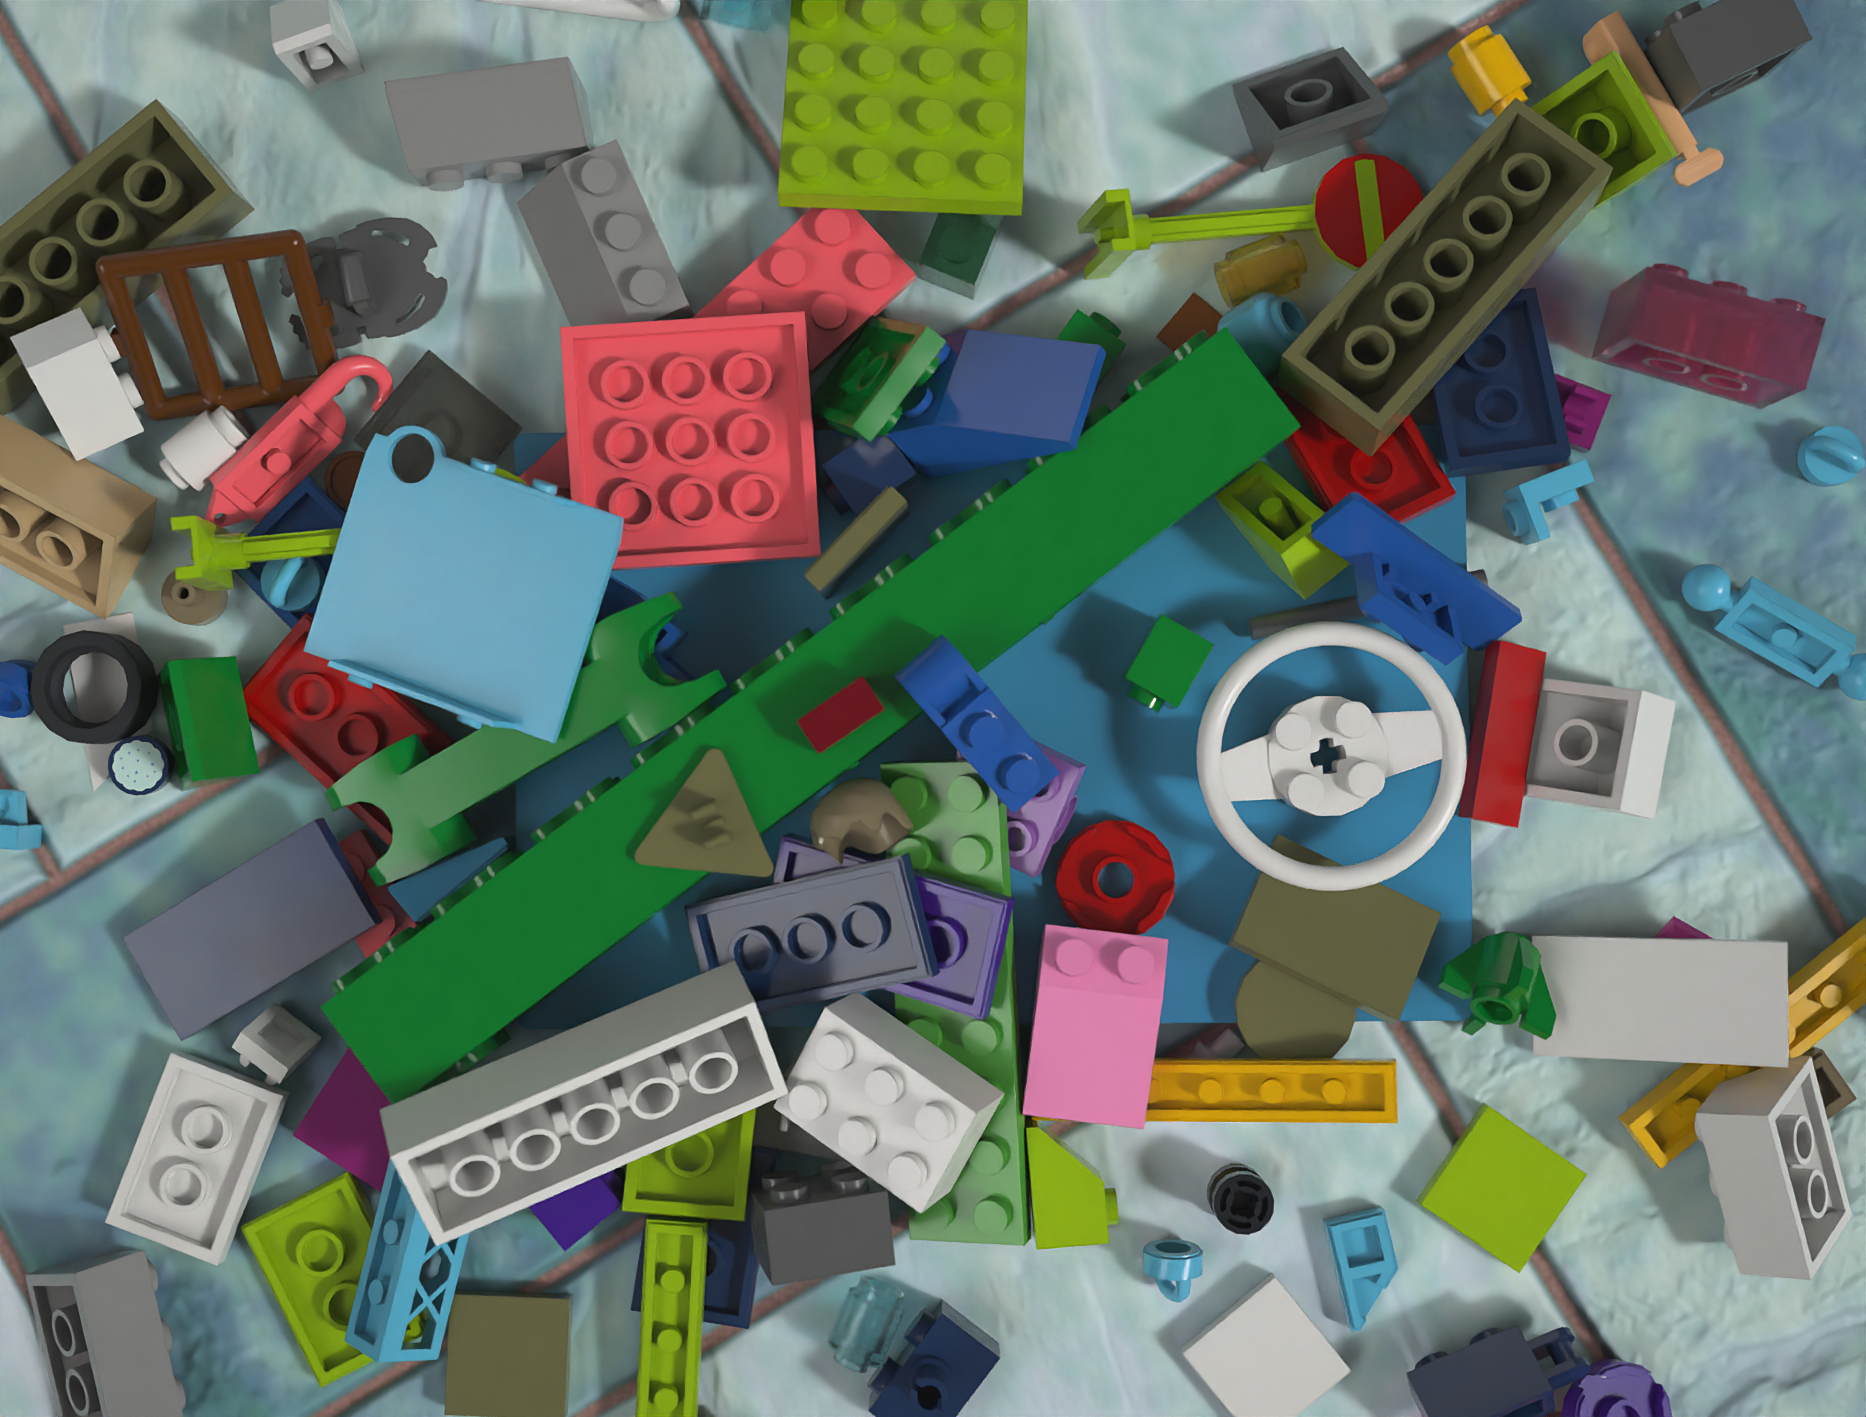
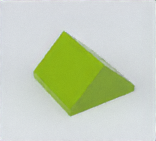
M1616 50L1604 56L1531 107L1532 110L1614 167L1598 203L1590 212L1647 180L1678 155Z

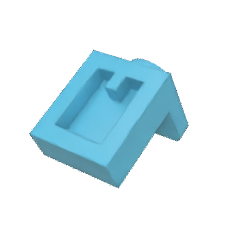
M1584 459L1503 491L1507 500L1502 506L1506 524L1515 537L1521 536L1524 545L1533 544L1551 537L1539 506L1540 502L1545 513L1580 500L1576 488L1594 482L1587 460Z

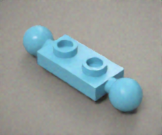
M1701 564L1692 568L1685 575L1682 582V594L1685 601L1691 607L1699 611L1721 610L1716 615L1715 630L1816 688L1831 674L1837 676L1838 685L1845 695L1855 700L1866 701V653L1850 656L1855 650L1856 635L1753 576L1749 578L1739 591H1736L1732 588V582L1727 572L1717 565Z

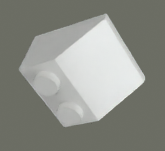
M1542 678L1523 796L1600 811L1655 819L1676 701L1639 689Z

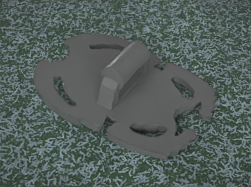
M386 217L358 224L355 229L348 230L339 235V240L344 247L343 249L336 250V242L333 237L320 238L306 244L310 260L318 255H322L324 259L319 268L314 271L321 298H330L335 316L334 323L341 325L343 328L342 333L332 335L336 349L348 348L361 343L362 338L357 328L365 325L367 339L384 336L387 338L396 337L417 330L434 319L445 303L448 293L447 279L444 277L435 278L433 274L426 272L427 267L423 262L428 256V251L436 248L438 245L428 230L421 224L408 218ZM388 230L400 233L410 241L406 246L403 243H399L398 240L389 237L372 236V233L374 231ZM282 258L283 266L280 269L282 277L279 280L282 290L280 293L289 298L294 292L285 260ZM422 293L425 299L421 307L409 319L397 325V319L402 318L411 311ZM292 314L289 323L293 325V333L298 335L299 342L304 343L307 350H311L301 317Z

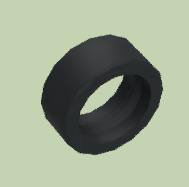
M82 630L61 636L44 649L33 668L30 693L36 714L51 732L69 742L110 744L132 736L145 726L156 707L159 683L153 662L139 645L122 635ZM93 652L104 653L116 659L124 668L128 683L126 701L119 713L110 720L100 723L84 722L74 716L67 707L63 693L65 675L73 661L82 655Z

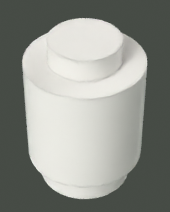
M221 405L212 413L208 410L203 411L164 442L160 447L165 458L159 463L167 476L180 489L185 490L191 485L197 491L202 492L212 484L209 478L238 453L237 450L251 438V435L240 421L226 407Z

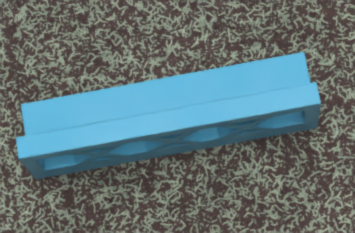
M391 1157L344 1341L376 1362L438 1360L469 1233L436 1246ZM437 1251L441 1257L438 1274L423 1287L419 1281L422 1264ZM423 1310L427 1319L421 1342L403 1343L407 1324Z

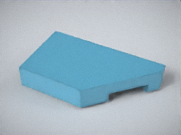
M1381 1206L1323 1219L1348 1328L1351 1332L1362 1329L1367 1321L1365 1317L1383 1288H1387L1398 1270L1385 1210Z

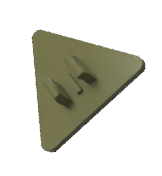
M711 749L707 752L636 850L635 860L641 865L768 877L772 874L774 870L773 863L724 753L720 749Z

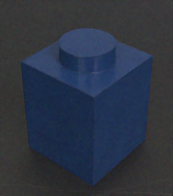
M887 434L882 437L876 435L872 442L862 439L857 440L824 463L822 468L829 480L820 487L840 516L851 510L855 518H857L886 487L890 488L892 486L898 493H901L917 482V473Z

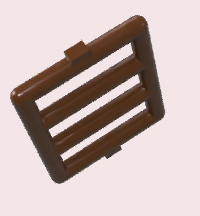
M288 229L110 254L100 257L96 262L95 269L115 324L110 336L120 356H126L136 388L144 402L145 414L153 421L198 416L205 410L212 413L221 405L229 411L284 404L294 395L299 397L321 374L339 360L330 327H333L335 322L330 298H321L305 239L297 230ZM277 256L284 257L318 375L283 379L248 265L249 260ZM222 264L259 383L224 388L186 269ZM161 273L200 391L165 396L126 278ZM345 387L336 396L342 394Z

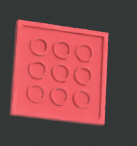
M805 311L560 327L571 500L624 517L622 539L612 571L818 558L822 554Z

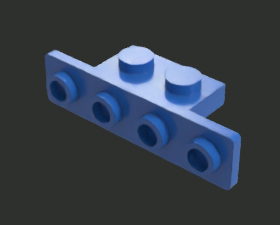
M1357 492L1349 493L1311 525L1313 538L1353 565L1357 586L1356 601L1364 615L1375 623L1383 622L1402 635L1405 642L1417 652L1425 651L1445 666L1464 653L1462 642L1475 651H1482L1522 621L1521 612L1518 607Z

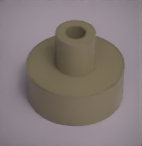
M174 570L169 574L162 586L161 599L164 609L174 620L183 624L203 626L214 622L223 614L228 602V591L209 592L176 580Z

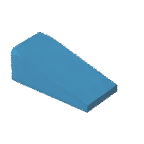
M514 836L498 838L389 886L388 890L414 922L432 920L434 916L430 910L471 881L495 860L510 851L513 852L516 849V838Z

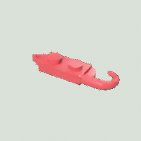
M361 354L346 356L333 363L299 397L294 395L237 450V454L209 478L214 487L205 520L220 527L229 526L248 519H253L256 523H259L343 441L341 438L346 431V419L341 408L333 398L352 379L360 375L372 377L378 386V395L372 404V410L376 413L384 410L390 402L393 393L392 376L386 366L374 357ZM223 513L221 517L214 518L216 514Z

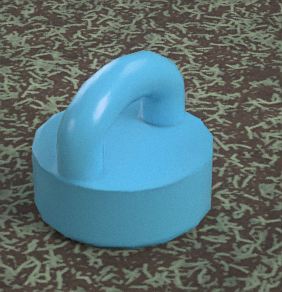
M1827 426L1808 434L1801 442L1797 453L1798 467L1802 475L1812 484L1821 487H1833L1853 479L1866 465L1863 446L1859 438L1849 429L1840 426Z
M312 557L268 561L261 574V589L266 599L277 608L291 612L306 611L315 606L320 600L325 583V573L320 564Z
M1162 1239L1152 1241L1143 1248V1272L1155 1278L1160 1292L1167 1299L1180 1303L1190 1294L1191 1279L1202 1275L1203 1250L1197 1244L1184 1240Z

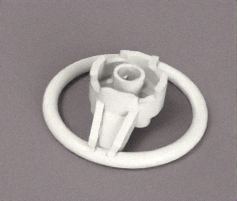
M1319 621L1289 627L1266 637L1244 652L1227 669L1211 693L1202 715L1196 747L1197 772L1203 799L1211 818L1227 842L1246 861L1267 875L1290 885L1320 891H1344L1374 885L1397 875L1419 860L1439 839L1453 817L1461 797L1467 764L1466 740L1460 713L1453 696L1435 669L1418 652L1394 636L1369 626L1342 621ZM1345 646L1377 655L1404 672L1422 692L1431 710L1371 713L1369 708L1363 703L1350 701L1341 696L1309 697L1287 706L1272 722L1268 734L1221 752L1222 737L1227 718L1237 697L1248 682L1270 663L1287 654L1309 647ZM1321 739L1328 740L1329 747H1335L1338 753V759L1332 762V770L1327 773H1323L1322 765L1313 766L1310 760V753L1319 750V740ZM1442 759L1440 779L1435 796L1424 818L1402 842L1384 854L1353 865H1311L1278 853L1259 840L1248 829L1231 801L1282 799L1288 806L1308 815L1341 816L1362 807L1371 797L1378 795L1384 787L1385 778Z

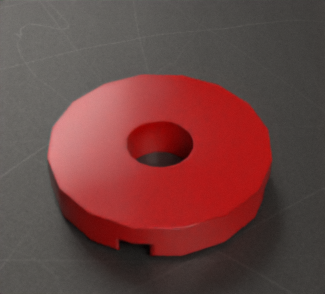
M1108 819L1084 827L1067 842L1057 861L1055 887L1061 907L1079 928L1140 935L1147 932L1164 917L1174 898L1175 872L1169 851L1153 832L1134 822ZM1112 862L1125 864L1132 875V884L1129 890L1117 897L1104 894L1098 884L1100 871L1105 865Z

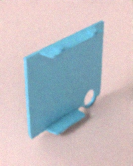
M404 426L396 429L388 437L376 433L364 455L304 651L329 660L328 666L348 673V681L369 689H372L373 683L446 709L458 714L457 721L479 730L482 724L491 727L511 728L545 741L556 743L621 543L624 517L556 495L557 485L534 478L530 486L495 474L496 464L473 457L469 465L448 458L442 441L436 434L426 428ZM411 434H419L425 437L430 442L434 451V464L430 473L423 480L416 483L402 481L396 475L392 466V453L396 444L402 438Z

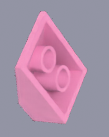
M1045 925L1040 938L1022 1115L1144 1129L1163 1002L1168 939Z

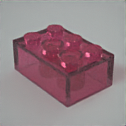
M1663 263L1653 264L1652 267L1647 266L1610 292L1591 360L1758 409L1806 390L1826 318L1806 313L1807 307L1803 303L1785 298H1772L1769 302L1747 296L1748 289L1737 283L1713 281L1710 284L1689 279V272L1681 267Z

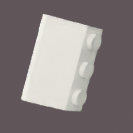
M1797 1056L1789 1059V1067L1768 1066L1718 1083L1696 1112L1695 1132L1698 1140L1704 1143L1710 1164V1187L1713 1194L1719 1198L1725 1220L1724 1239L1726 1245L1733 1249L1739 1274L1812 1280L1852 1217L1812 1057Z

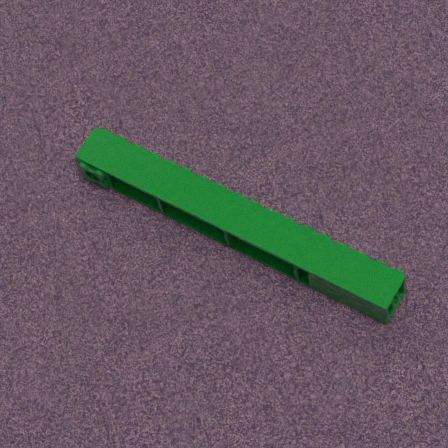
M1222 328L1211 338L1205 330L1191 337L1167 358L1134 380L1125 389L1127 393L1120 399L1123 404L1112 412L1106 404H1103L1086 416L1076 450L1031 458L1026 463L1028 465V468L1024 471L1027 475L1014 486L1005 478L990 488L970 506L945 522L928 536L930 549L915 560L908 553L903 554L862 587L836 604L829 611V614L834 619L833 622L817 634H814L809 627L805 628L765 660L736 679L729 686L735 695L721 706L711 705L710 702L705 703L661 738L640 751L630 760V763L636 770L622 780L619 776L614 779L610 776L564 811L539 827L530 835L536 844L525 853L522 849L514 854L510 851L495 860L471 881L430 910L436 919L429 925L423 922L415 928L411 926L406 928L363 962L333 982L330 987L336 995L320 1006V1008L391 1104H395L468 1072L511 1039L505 1028L713 873L709 871L641 865L635 860L636 850L709 750L720 749L724 753L760 836H762L845 772L857 767L861 760L925 713L894 675L937 637L943 634L976 673L980 672L1039 626L1051 621L1055 614L1285 442L1301 427L1227 328ZM863 676L886 710L822 754H818L797 723V720Z

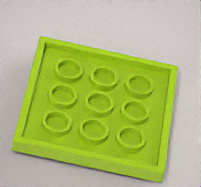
M791 0L778 181L779 206L1021 216L1023 204L1028 0Z

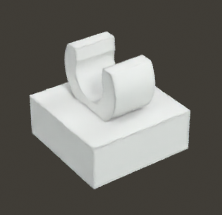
M274 1002L240 1032L232 1048L241 1054L240 1064L246 1067L252 1062L268 1075L265 1083L272 1086L277 1082L280 1084L313 1053L322 1037Z

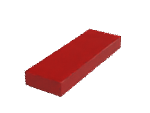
M1495 640L1486 647L1458 817L1503 827L1518 828L1547 652L1502 640Z

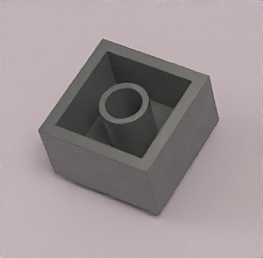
M1719 0L1704 9L1696 1L1664 19L1666 26L1645 39L1648 47L1643 52L1683 117L1767 77L1807 44L1812 37L1794 0Z
M848 1161L825 1164L821 1166V1174L798 1177V1172L794 1170L770 1172L761 1177L762 1183L749 1185L748 1199L755 1257L772 1286L896 1265L887 1190Z

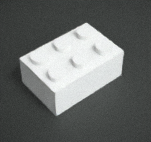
M854 993L825 1007L785 1083L788 1094L779 1097L773 1108L916 1211L923 1213L951 1191L1005 1093L860 993Z

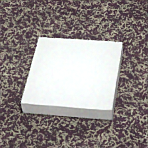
M1273 1273L1180 1348L1182 1354L1233 1417H1296L1351 1372L1348 1365Z

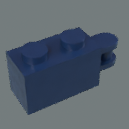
M1515 1325L1503 1331L1498 1327L1482 1331L1472 1338L1469 1346L1451 1354L1446 1352L1432 1353L1422 1358L1415 1365V1369L1406 1374L1411 1395L1422 1417H1543L1555 1412L1553 1391L1584 1377L1591 1370V1366L1586 1357H1578L1571 1343L1575 1338L1570 1328H1557L1526 1341L1518 1325ZM1550 1356L1555 1366L1542 1371L1538 1361Z

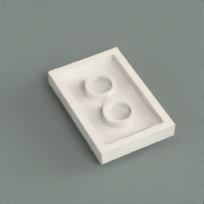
M180 1050L170 1053L105 1223L214 1265H219L225 1261L290 1092L269 1086L264 1082Z

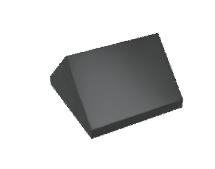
M1344 47L1232 85L1234 97L1262 173L1372 135L1389 111L1386 97Z

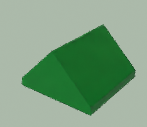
M236 656L167 661L157 675L181 791L260 773Z

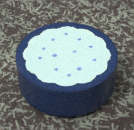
M149 735L132 736L120 741L113 748L108 759V772L113 783L123 792L131 795L151 794L165 787L172 778L174 758L169 747L160 739Z

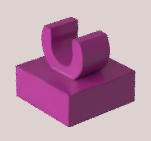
M1555 374L1570 448L1584 454L1591 450L1611 395Z

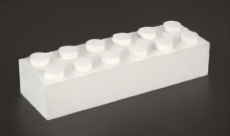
M735 960L380 1109L390 1157L435 1245L439 1246L788 1094V1090L756 1003Z

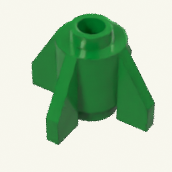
M1504 931L1486 936L1443 966L1437 987L1463 1000L1469 997L1471 1001L1470 1009L1473 1014L1470 1018L1464 1020L1461 1031L1472 1036L1484 1027L1486 1022L1497 1025H1510L1515 1023L1519 1015H1521L1520 1028L1544 1040L1552 1035L1556 1012L1541 968V955L1538 949L1523 935Z

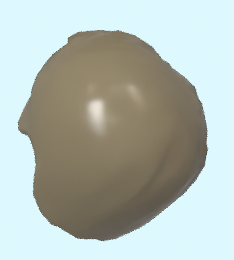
M866 777L844 781L836 785L831 791H828L820 799L817 807L811 812L812 818L810 821L813 844L817 849L827 852L840 864H843V852L846 847L852 846L867 853L879 854L904 838L914 826L895 794L882 781Z

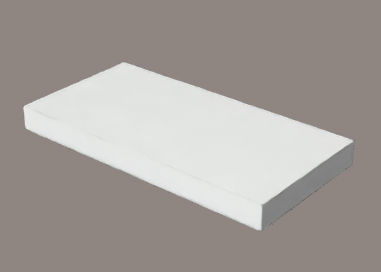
M1540 934L1532 936V945L1538 949L1541 955V968L1556 1012L1552 1035L1548 1039L1544 1040L1533 1034V1056L1789 1067L1788 941Z

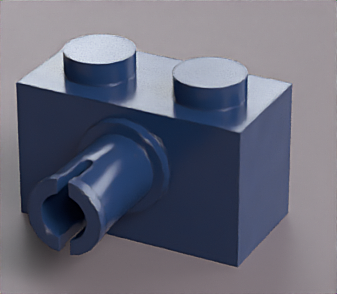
M943 1299L932 1313L923 1308L904 1334L903 1338L909 1343L895 1361L887 1356L869 1379L867 1387L872 1392L870 1393L868 1411L875 1417H956L999 1361V1343Z

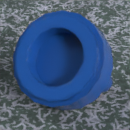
M22 659L0 662V716L22 718L32 714L34 705L30 687L32 672L36 662Z

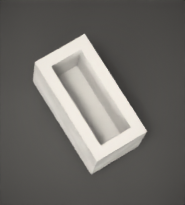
M80 307L10 337L76 461L144 431L134 411L135 408L144 405V402L128 372L116 375L111 362L120 359L121 356L104 324L92 329Z

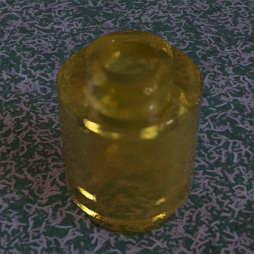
M1281 232L1228 251L1225 254L1224 260L1214 263L1216 282L1229 308L1238 306L1258 293L1270 292L1281 296L1297 290L1301 287L1300 275L1307 273V263L1300 244L1296 239L1288 241Z

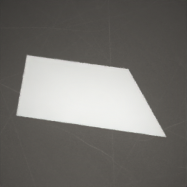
M133 612L110 616L105 620L100 618L63 625L65 635L82 630L122 635L139 645ZM89 653L73 661L70 667L80 719L91 723L110 720L119 713L126 701L128 683L124 668L116 659L104 653ZM152 714L145 726L132 736L148 735L154 729ZM120 741L110 744H85L93 793L110 776L108 772V759L111 751Z

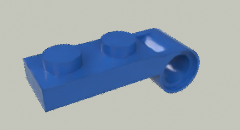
M943 634L937 637L894 675L898 682L1013 814L1060 774L1058 769Z

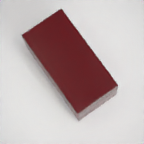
M861 676L797 720V723L818 754H822L886 709L864 677Z

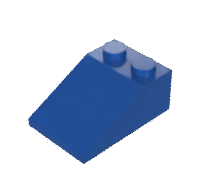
M972 329L942 335L941 337L947 342L937 354L940 361L936 370L924 384L911 388L899 404L902 407L900 418L892 429L886 433L927 478L1076 450L1106 352L1100 345Z

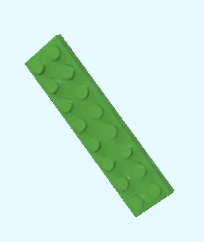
M966 759L903 760L881 763V781L895 794L914 825L913 829L904 838L885 850L886 858L909 853L914 869L1012 897L1006 805ZM1012 913L990 1015L984 1020L894 993L896 1019L1005 1093L951 1191L923 1213H919L908 1205L910 1240L1025 1246L1031 1239L1024 1115H1022L1023 1084Z

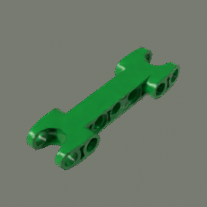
M675 591L612 614L594 625L582 661L584 668L579 670L556 743L545 741L516 729L485 725L480 730L478 729L431 757L418 733H415L361 762L324 793V797L333 812L350 804L367 802L381 808L390 820L393 833L392 843L388 852L367 871L375 886L379 887L418 872L476 841L478 837L464 812L616 724L632 750L678 725L696 709L719 695L728 686L719 669L705 676L687 681L677 680L667 675L657 663L654 649L658 633L676 613L684 608Z

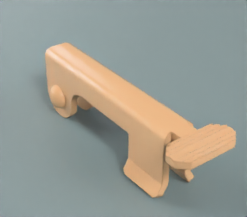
M1619 10L1598 21L1583 37L1584 53L1588 61L1593 65L1610 52L1615 50L1618 52L1678 154L1671 161L1675 158L1677 160L1684 159V162L1677 165L1674 169L1673 179L1676 184L1689 187L1722 168L1724 157L1720 150L1709 147L1702 152L1698 151L1696 147L1698 145L1697 141Z

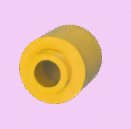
M1488 25L1472 32L1447 52L1448 57L1454 64L1450 68L1451 73L1480 117L1492 112L1497 118L1515 97L1523 103L1528 100L1523 90L1532 83V80L1502 34L1494 35Z

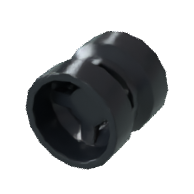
M1229 1164L1221 1167L1212 1175L1207 1185V1200L1216 1218L1227 1230L1235 1234L1249 1235L1260 1231L1269 1223L1274 1213V1198L1271 1189L1254 1169L1244 1164Z

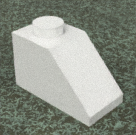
M285 0L269 7L271 39L275 54L309 92L365 72L343 9L337 0Z

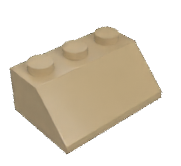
M0 414V564L105 620L115 609L152 541L158 498L100 468L86 458L76 461L71 451Z

